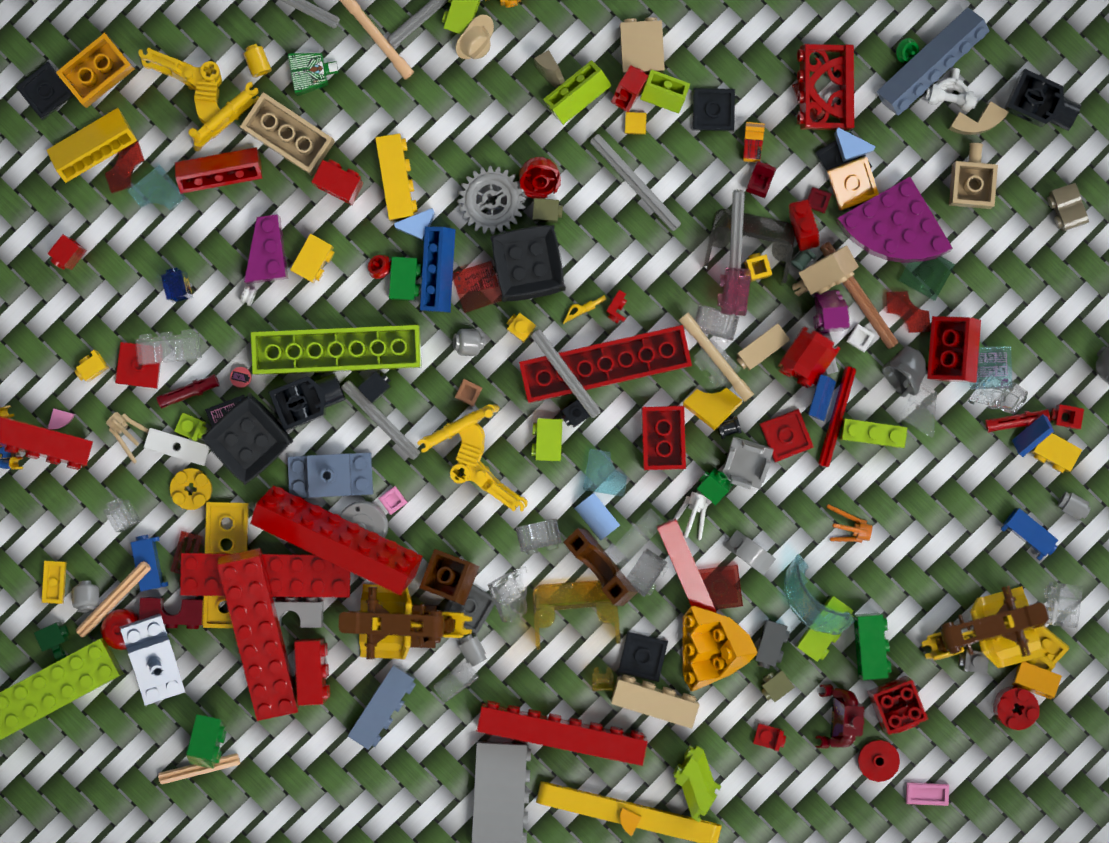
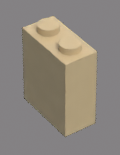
M652 17L645 18V21L637 22L636 19H625L624 22H621L622 76L625 75L630 66L640 68L645 74H649L651 69L664 74L662 20L657 21V18Z

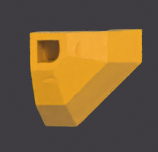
M696 606L690 607L683 616V676L690 691H695L730 676L747 665L758 653L750 635L730 617Z

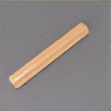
M236 753L223 756L219 764H215L214 769L188 765L159 773L158 779L161 784H166L237 766L240 764V758Z

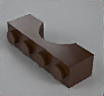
M577 528L563 542L571 553L596 575L601 583V590L613 605L624 606L638 593L588 530Z

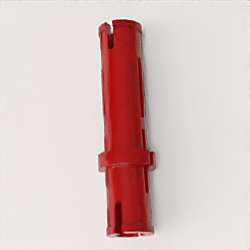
M1049 410L1024 411V414L987 419L985 421L987 433L1022 426L1028 427L1043 414L1050 421Z

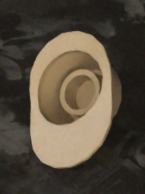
M479 15L470 22L455 46L456 53L460 58L480 59L489 52L491 47L490 38L494 29L491 17Z

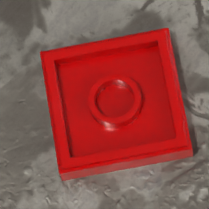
M799 409L760 423L768 447L773 448L772 457L774 462L814 448Z

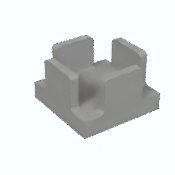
M733 436L722 472L730 479L731 484L751 489V486L761 489L770 466L773 448Z

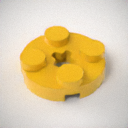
M187 468L176 473L170 484V494L173 502L186 510L201 508L212 496V483L208 476L199 469ZM190 483H193V487L197 488V491L193 492L192 495H189V492L186 491V487Z

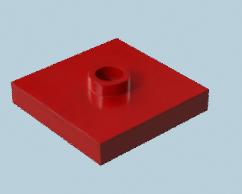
M121 342L115 383L158 389L163 347Z

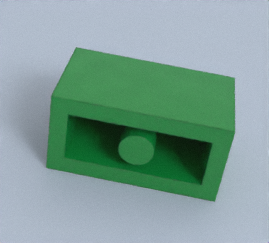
M392 257L390 300L415 302V297H419L420 284L416 283L417 276H421L422 264H418L417 258Z

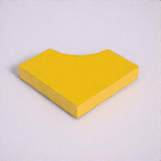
M728 388L717 393H704L696 389L683 402V406L715 430L742 404V399Z

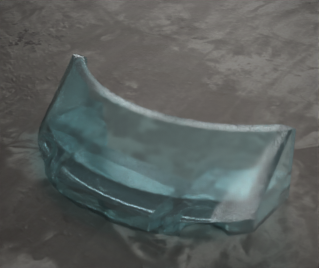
M797 554L786 571L784 581L786 599L792 612L796 614L804 625L812 630L830 633L831 635H840L855 622L853 616L848 612L844 613L827 608L810 594L805 586L808 582L805 577V571L808 570L809 566L802 556Z

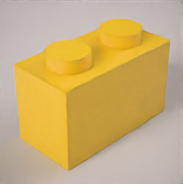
M310 234L290 270L312 283H315L316 280L320 281L325 272L322 268L326 262L330 263L335 254L332 251L334 247Z
M1051 433L1030 452L1035 454L1033 458L1042 463L1047 461L1053 464L1052 468L1063 473L1064 471L1071 472L1082 449Z

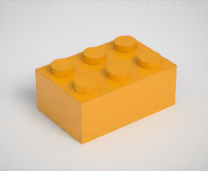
M103 33L56 73L79 102L88 108L135 70V68L113 41Z

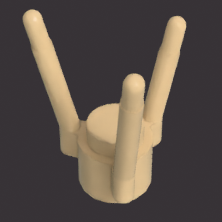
M116 412L107 420L106 424L110 427L109 431L115 436L131 461L136 463V459L119 434L123 433L138 446L139 442L126 430L128 427L126 422L146 433L149 432V429L130 419L125 413L121 416Z

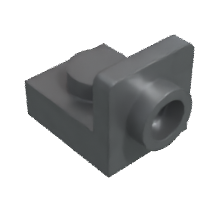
M965 649L963 654L960 653L958 665L961 666L962 671L987 673L989 659L982 651L973 650V655H970L968 650Z

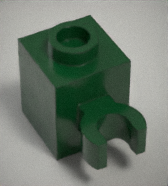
M59 621L34 632L42 652L52 649L56 661L67 657L61 646L62 643L69 640L68 636L70 635L65 624Z

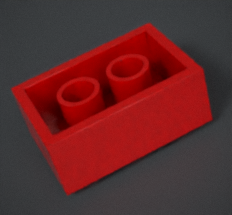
M932 316L927 379L976 383L981 320L971 317Z
M684 406L642 407L643 470L686 469Z
M324 638L299 639L295 642L298 706L324 704L328 697H330V685H326V678L329 676V664H325V657L328 655V643H324Z

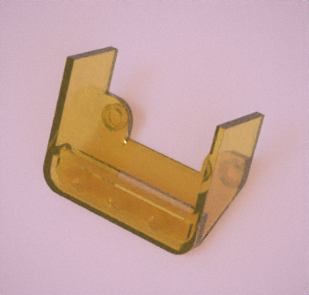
M599 580L541 584L534 589L533 609L536 650L541 649L539 628L550 627L555 621V610L597 607L598 618L604 623H614L616 644L621 643L618 606L613 605L601 590L602 586Z

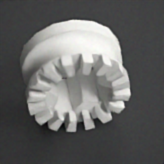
M246 285L243 292L244 295H241L240 303L246 302L248 306H251L257 289H250V286Z

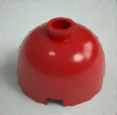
M534 157L526 161L520 169L519 184L528 197L545 199L548 198L547 195L552 192L555 194L561 186V176L557 165L552 160L545 157Z
M125 608L110 612L103 620L101 626L102 638L106 644L113 649L127 650L120 627L139 621V615Z

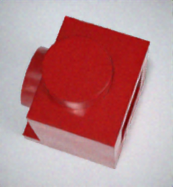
M1058 404L1056 408H1052L1050 420L1053 421L1054 426L1080 430L1084 409ZM1063 413H1066L1068 415V419L1066 421L1062 419Z

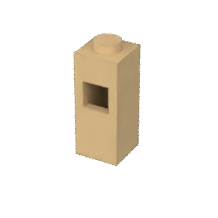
M776 324L736 355L739 358L736 360L743 370L747 368L749 371L789 342L790 339L780 325Z

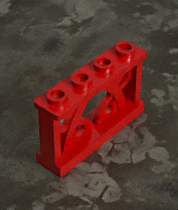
M803 44L797 51V61L800 62V70L797 72V81L800 83V91L797 93V102L800 103L797 122L800 124V129L837 130V128H840L844 131L853 129L854 45ZM813 52L819 53L823 57L825 64L822 65L818 58H814L816 65H811L809 56ZM826 52H840V57L829 61ZM832 67L834 73L836 70L840 71L839 78L834 77L831 71ZM827 72L829 79L833 83L840 85V90L834 92L828 98L827 103L813 87L819 77ZM835 97H838L840 99V105H837L834 102L832 107L831 104L833 99ZM812 108L816 110L815 116L819 115L822 110L825 112L822 120L819 122H815L810 118V110ZM829 114L840 118V123H826Z

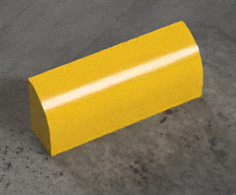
M116 108L46 151L55 170L63 181L67 183L133 144L137 139L119 108Z

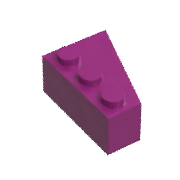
M278 214L257 217L244 282L246 284L288 279L281 218Z
M830 290L820 295L818 292L814 293L816 315L813 317L814 329H818V333L838 332L848 329L850 327L848 305L842 295H840V291Z

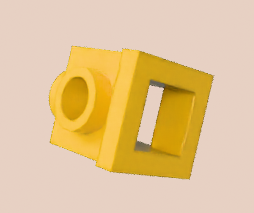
M97 350L91 351L92 357L88 355L79 361L80 365L74 370L81 381L84 379L86 382H90L109 369V366Z

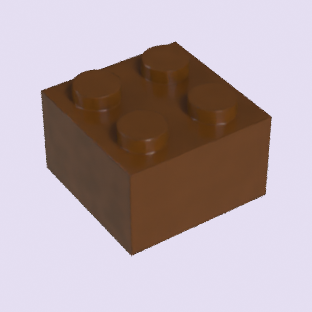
M434 549L419 588L465 606L480 566Z

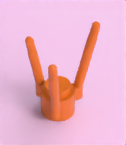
M827 505L828 509L858 523H855L854 527L834 523L832 525L834 528L851 531L852 536L855 537H831L830 541H855L862 543L863 540H870L872 525L867 524V520L859 519L836 507Z

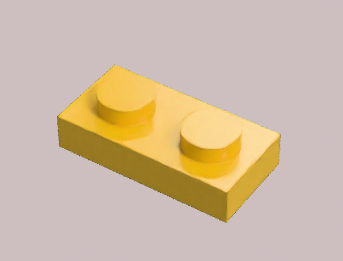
M44 561L41 603L64 604L67 562Z

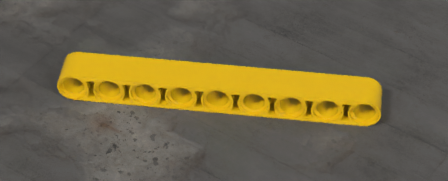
M543 781L540 782L536 803L619 824H621L620 812L623 807L641 816L636 828L697 843H718L722 825L705 820L698 822L689 816Z

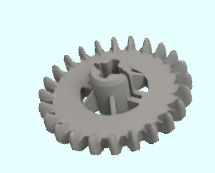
M489 166L488 172L481 167V174L473 171L474 178L467 176L466 179L469 183L461 184L465 191L458 192L463 198L457 200V202L464 204V206L459 208V211H466L462 218H470L468 226L476 223L475 231L483 227V234L486 233L488 228H490L492 235L495 233V228H498L500 233H503V226L510 230L509 222L517 224L514 217H522L518 209H525V206L520 204V202L525 201L526 198L519 196L524 190L517 189L520 185L519 181L513 182L516 176L511 175L508 177V170L501 173L500 167H497L496 171L493 172L492 166ZM490 185L489 191H486L484 194L479 192L483 187ZM492 185H496L502 189L496 192L492 190ZM477 195L482 196V202L479 204L476 203ZM489 196H491L492 198H497L495 200V205H492L491 203L486 204L488 202ZM507 196L506 206L501 204V198ZM499 207L504 208L500 213L493 215L494 210H497ZM485 208L490 210L491 215L483 213L482 210Z

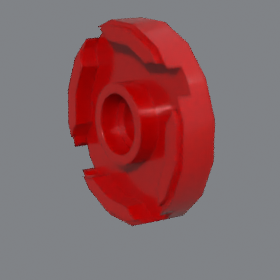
M872 740L859 751L858 767L869 780L875 782L887 781L898 771L900 765L899 754L896 748L889 742ZM881 757L883 759L882 764L877 765L876 759Z

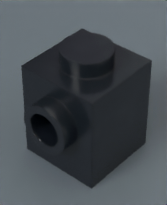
M579 400L563 409L564 415L561 416L567 426L572 425L574 428L590 417Z

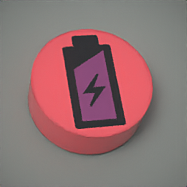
M237 367L231 372L230 380L234 386L244 388L251 383L252 375L247 368Z

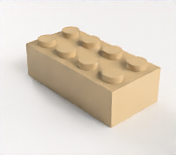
M264 92L240 126L243 131L311 176H313L335 143L332 137Z
M624 674L622 678L617 677L610 700L611 704L691 729L693 728L700 705L696 701L695 696L683 693L680 696L676 694L675 690L663 687L662 690L657 689L654 683L643 680L641 684L635 682L636 679L634 677Z

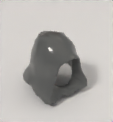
M904 346L890 362L883 366L882 374L901 397H906L908 394H918L921 382L927 374V367L920 351Z

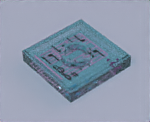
M1011 346L979 347L976 383L970 382V390L1012 388Z

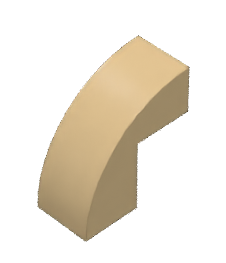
M990 101L977 122L959 112L950 125L949 130L963 135L981 134L1000 123L1006 117L1008 111Z

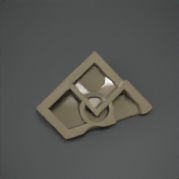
M549 50L534 58L537 70L554 88H558L565 82L561 70Z

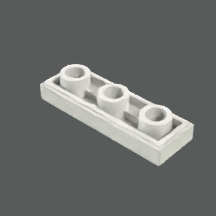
M153 428L149 429L144 445L146 449L205 466L210 450L206 444ZM176 443L181 445L179 451H176L174 448Z

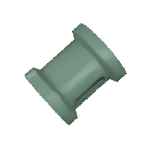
M809 249L800 251L789 262L801 272L812 259H816V255Z

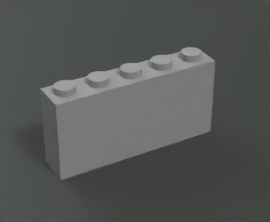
M477 741L472 843H527V833H523V824H528V812H524V803H529V791H525V782H530V770H526V762L531 761V749H527V743Z

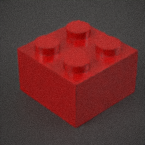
M331 159L328 162L322 160L311 182L316 188L352 206L364 184L357 172L348 169L346 172L342 170L339 163Z

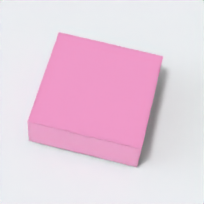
M396 486L378 498L390 515L408 503Z

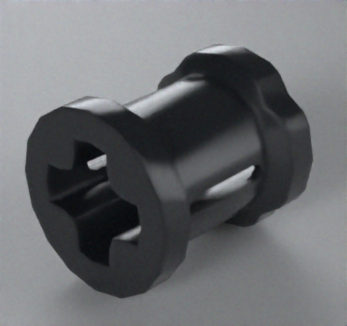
M733 416V419L724 421L718 426L721 439H725V436L734 433H742L737 416Z

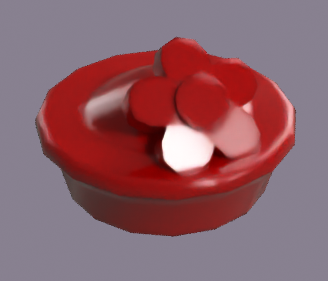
M376 255L368 263L369 274L375 279L385 277L391 269V260L385 255Z

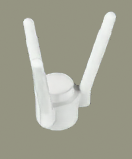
M692 492L690 497L686 496L683 505L674 517V519L678 520L689 504L688 509L692 510L684 538H687L696 513L701 511L698 540L702 539L705 513L708 506L706 503L707 498L704 495Z

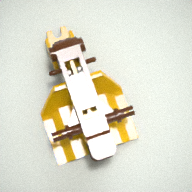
M363 584L360 611L340 613L339 631L341 633L359 634L360 657H366V659L387 658L405 660L411 646V636H419V646H423V637H429V641H441V637L463 638L466 634H472V629L464 627V623L472 621V617L464 615L462 612L429 611V615H424V604L420 605V614H412V602L408 587L400 596L379 585ZM411 627H423V631H418V628H414V631H411Z
M1010 586L1002 587V592L976 598L970 610L973 621L964 623L962 615H958L960 624L954 625L953 622L941 625V632L928 635L927 640L921 642L922 647L929 646L931 648V652L924 655L925 659L941 660L964 652L965 646H967L969 654L973 655L971 644L977 642L980 643L982 653L997 668L1044 657L1037 629L1038 627L1045 626L1049 620L1046 606L1041 602L1029 605L1022 586L1010 589ZM973 626L974 630L962 633L961 630L966 628L971 630L970 627Z

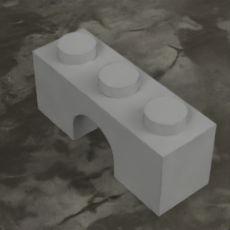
M273 597L280 627L282 626V616L286 611H294L299 615L300 628L323 627V601H318L317 597H307L306 601H297V597H285V601H277V597Z

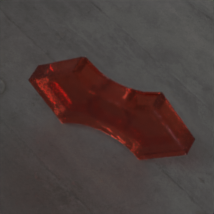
M139 141L119 151L116 165L105 173L112 194L132 188L131 177L133 171L139 164L145 161Z
M907 291L886 292L887 313L899 316L906 323L908 333L930 332L929 311L921 310L914 306L909 299Z

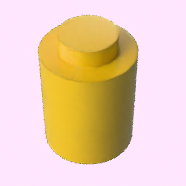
M257 44L246 48V52L243 55L253 78L272 71L262 46L258 47Z

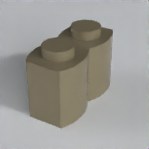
M1076 183L1049 192V197H1047L1048 204L1051 209L1054 208L1056 212L1054 220L1057 228H1061L1062 232L1089 222Z

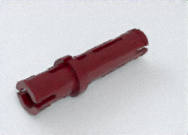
M213 374L201 380H193V383L157 396V402L161 409L192 396L203 395V392L220 386L217 376Z

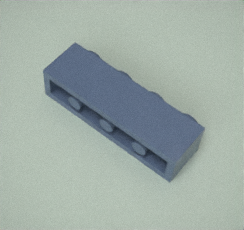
M394 664L348 737L368 750L371 746L376 747L382 738L379 733L383 728L387 730L393 721L390 716L394 710L399 712L404 704V701L401 699L405 693L410 695L416 684L413 682L415 677Z

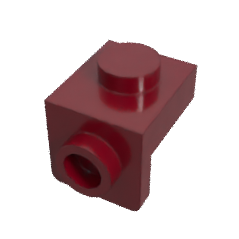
M757 161L746 192L765 199L776 168L767 163Z

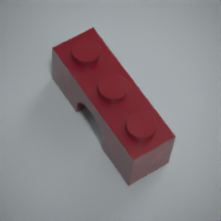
M141 597L139 620L161 614L163 623L166 624L165 628H178V625H186V629H199V625H203L204 599H182L180 612L172 615L164 608V598Z

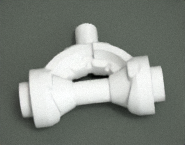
M952 68L951 77L941 80L937 84L933 83L926 90L925 99H928V104L932 105L942 101L954 102L963 111L970 112L971 108L974 109L976 106L977 96H974V92L969 91L963 81L959 80L960 69ZM946 89H954V90L958 91L959 94L957 95V94L947 93V92H945L944 90H946Z

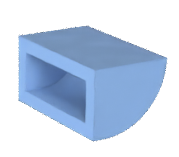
M594 493L574 508L600 541L620 526Z

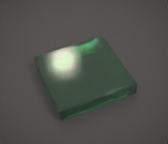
M941 256L927 261L909 262L898 281L935 301L955 264Z

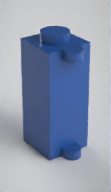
M1015 508L1001 527L1003 532L1008 528L1038 552L1039 555L1036 558L1039 561L1047 554L1050 556L1057 548L1056 543L1058 539L1020 508Z
M148 535L136 537V541L131 542L135 567L143 561L147 562L151 567L150 571L139 581L140 592L169 586L168 582L163 583L155 543L160 541L159 537L149 538Z

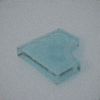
M161 165L157 166L128 190L129 194L141 208L148 204L157 203L164 205L171 211L187 198L183 193L180 194L178 186Z
M590 449L583 490L624 497L627 476L620 474L613 467L610 452Z

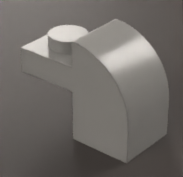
M736 530L724 546L763 576L776 560L766 550L738 530Z

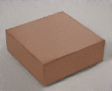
M463 379L455 398L474 407L483 388Z

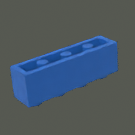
M425 227L420 310L451 313L456 229Z

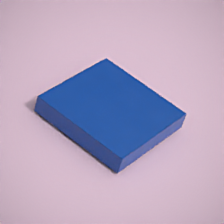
M819 376L808 413L810 416L821 421H825L836 381L828 376Z

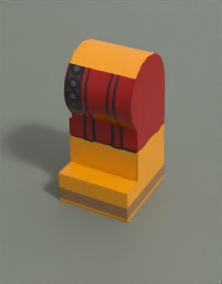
M746 122L743 162H760L765 124Z

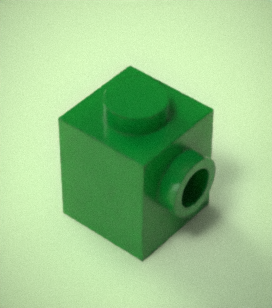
M714 468L710 473L706 471L699 479L701 484L697 490L716 506L734 484L730 483L723 472Z

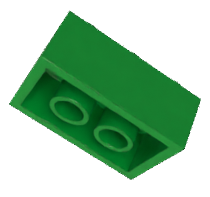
M880 613L853 614L858 677L862 680L888 678V673H891V662L887 659L886 652L890 651L889 640L885 638L884 632L888 631L887 618H884L883 614Z

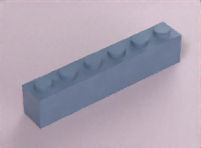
M967 7L876 92L881 102L899 116L949 68L954 66L964 54L968 53L978 41L985 37L989 32L985 20Z

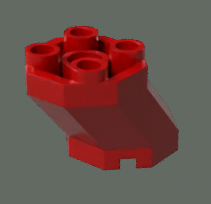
M804 326L782 357L778 366L781 367L780 373L789 378L790 376L797 378L798 384L808 388L817 385L819 376L823 375L839 352L840 347L836 346L833 348V341L814 330L808 333V328Z

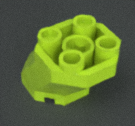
M695 745L694 748L692 746L688 747L684 754L685 760L683 764H678L672 774L675 777L674 782L682 786L691 817L700 822L702 819L699 815H706L717 797V794L714 793L715 789L720 791L721 785L713 780L703 748Z

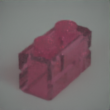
M726 267L725 273L720 274L719 287H723L722 294H718L717 306L721 307L722 314L746 315L751 281L749 269Z

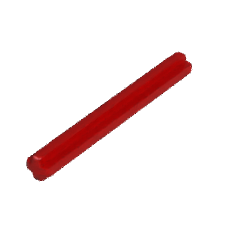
M850 366L845 367L818 462L823 467L830 466L854 381L856 369Z

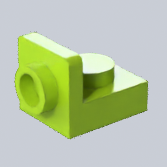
M182 413L174 432L198 442L199 439H202V435L207 432L206 422Z

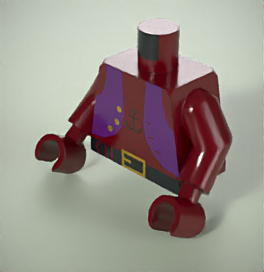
M831 684L820 685V687L825 688V693H818L820 697L833 695L831 738L816 736L815 738L821 739L822 743L820 746L815 747L827 749L829 746L849 747L856 740V737L863 735L864 706L858 702L855 693L841 688L834 689Z

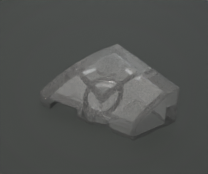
M997 372V376L1000 377H986L968 400L973 405L975 402L988 405L990 409H1001L1004 412L1013 414L1026 401L1028 391L1007 376H1004V374H1001V372ZM1005 378L1008 380V384L1002 382V380Z
M921 382L918 394L910 395L907 404L898 418L933 438L937 392Z
M526 567L513 570L488 584L502 622H514L527 613V587H524L523 573H527Z

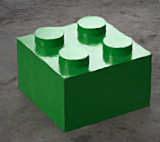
M196 715L186 755L189 764L212 769L215 768L216 763L219 764L222 754L220 743L224 744L227 733L221 719Z

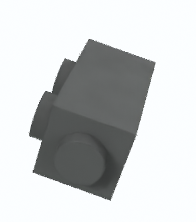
M766 619L757 647L758 653L754 657V660L758 661V666L770 669V665L776 667V664L781 662L784 651H781L783 642L787 643L790 631H787L788 626Z

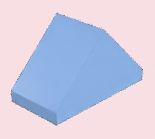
M837 128L834 133L843 162L872 153L876 147L840 128Z
M431 208L396 222L394 226L397 230L424 241L425 227H430L435 215L434 210Z

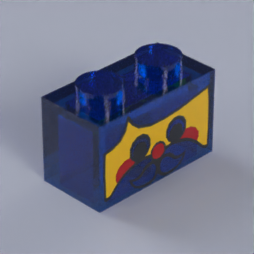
M178 268L166 270V274L161 275L168 301L174 303L193 298L187 273L178 270Z

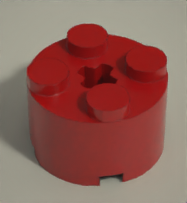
M1009 686L998 692L993 704V712L997 720L1006 727L1013 730H1024L1032 726L1038 719L1039 703L1030 691L1022 687ZM1015 703L1020 706L1018 712L1012 711L1015 708Z

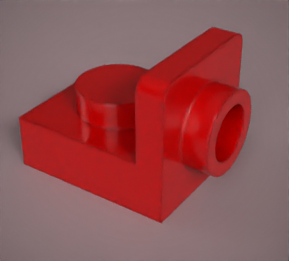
M621 290L617 292L606 311L609 314L607 318L617 324L619 321L624 323L626 320L625 317L616 312L617 309L621 311L627 302L624 299L626 293Z
M758 723L753 744L779 752L780 747H784L786 735H783L784 731L782 729Z

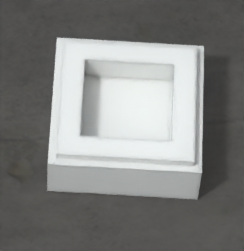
M857 324L846 342L864 353L875 334Z

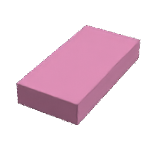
M906 782V804L948 806L949 784Z

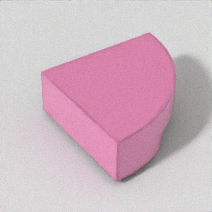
M53 408L48 429L65 427L72 421L75 414Z

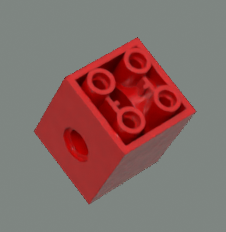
M907 676L867 691L880 726L888 735L909 730L919 725L920 722L928 720L914 682Z

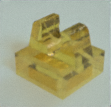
M595 667L592 674V691L613 690L611 668L607 667L606 674H600L599 668Z

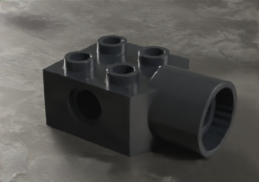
M1024 69L1016 81L1004 110L1039 127H1043L1050 122L1069 131L1078 116L1081 104L1064 97L1062 85Z
M335 373L316 381L306 376L269 391L284 431H289L326 416L327 407L346 400Z

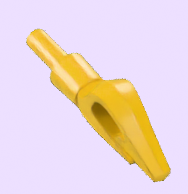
M602 296L593 302L590 300L583 306L579 304L571 305L563 325L567 321H571L585 312L595 309L596 305L607 300L606 297ZM573 308L578 309L574 315H570Z

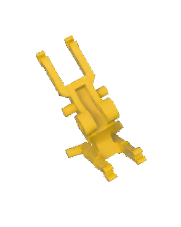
M147 48L146 55L143 54L141 49L139 50V56L142 59L144 68L153 69L178 79L187 85L190 90H195L194 101L199 120L204 126L198 131L195 128H191L188 133L194 141L193 149L197 152L231 123L238 120V117L252 105H255L260 98L256 96L258 88L250 90L253 84L248 82L242 92L220 109L218 107V87L222 83L219 66L215 62L207 61L201 67H194L150 48Z
M488 404L477 411H473L451 424H446L442 429L423 437L417 442L418 445L422 443L426 445L421 450V452H426L433 446L448 438L451 439L452 436L454 437L459 433L461 436V447L456 457L458 463L450 471L451 479L455 483L460 484L466 481H473L512 511H515L520 506V511L522 512L527 507L528 501L525 497L518 495L500 482L491 473L489 467L480 461L484 452L485 433L478 422L482 418H490L493 413L498 412L499 406L497 404ZM461 468L465 469L463 476L459 475V469Z

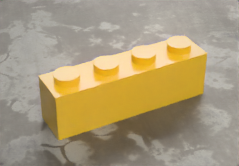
M400 133L375 137L389 221H399L414 216L418 209L416 200H412L411 192H414L413 180L408 179L407 172L411 171L409 159H405L404 151H408L406 138L402 139Z

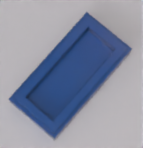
M1043 414L1012 441L1018 454L1024 457L1053 433L1054 430L1048 417Z

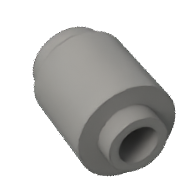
M1065 492L1057 505L1061 508V511L1077 520L1085 519L1091 509L1088 507V501L1072 492L1070 494Z
M470 634L460 640L462 644L459 645V648L467 663H470L472 667L487 659L485 656L486 652L477 636L472 637Z

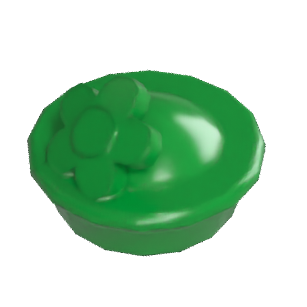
M911 38L903 39L896 49L897 59L903 64H907L919 53V46Z

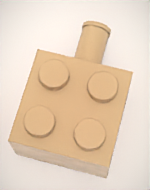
M970 143L969 162L956 161L952 164L949 206L991 209L995 206L998 165L982 163L983 144Z
M846 245L799 272L802 280L794 283L792 289L794 291L801 287V289L794 292L797 296L807 291L811 295L818 291L820 295L855 275L853 271L859 266Z

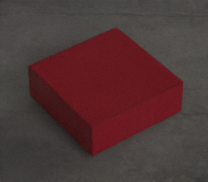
M812 187L807 200H809L812 210L825 214L832 194Z

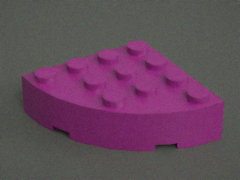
M911 177L899 182L836 220L837 225L853 243L863 248L869 254L888 261L900 263L927 261L947 254L953 249Z

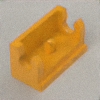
M1022 662L1018 665L1011 685L1022 687L1051 700L1055 698L1062 676Z

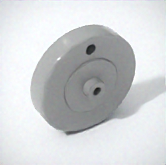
M354 502L347 506L340 514L341 518L375 532L383 538L387 536V517L383 510L372 502Z

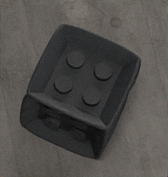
M554 225L523 228L490 237L497 278L502 293V302L532 299L566 290Z
M251 393L233 406L201 437L213 454L244 485L260 474L282 454L289 444L293 443V438L289 436L287 431H284L279 421Z

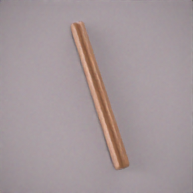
M826 242L820 247L825 257L836 251L830 242ZM854 276L844 281L843 284L887 348L891 349L896 346L898 340Z

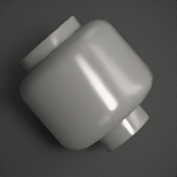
M460 329L453 336V349L461 356H477L480 349L484 348V337H481L477 329Z
M80 581L79 585L72 588L73 607L81 613L93 612L94 608L99 606V588L91 584V581Z

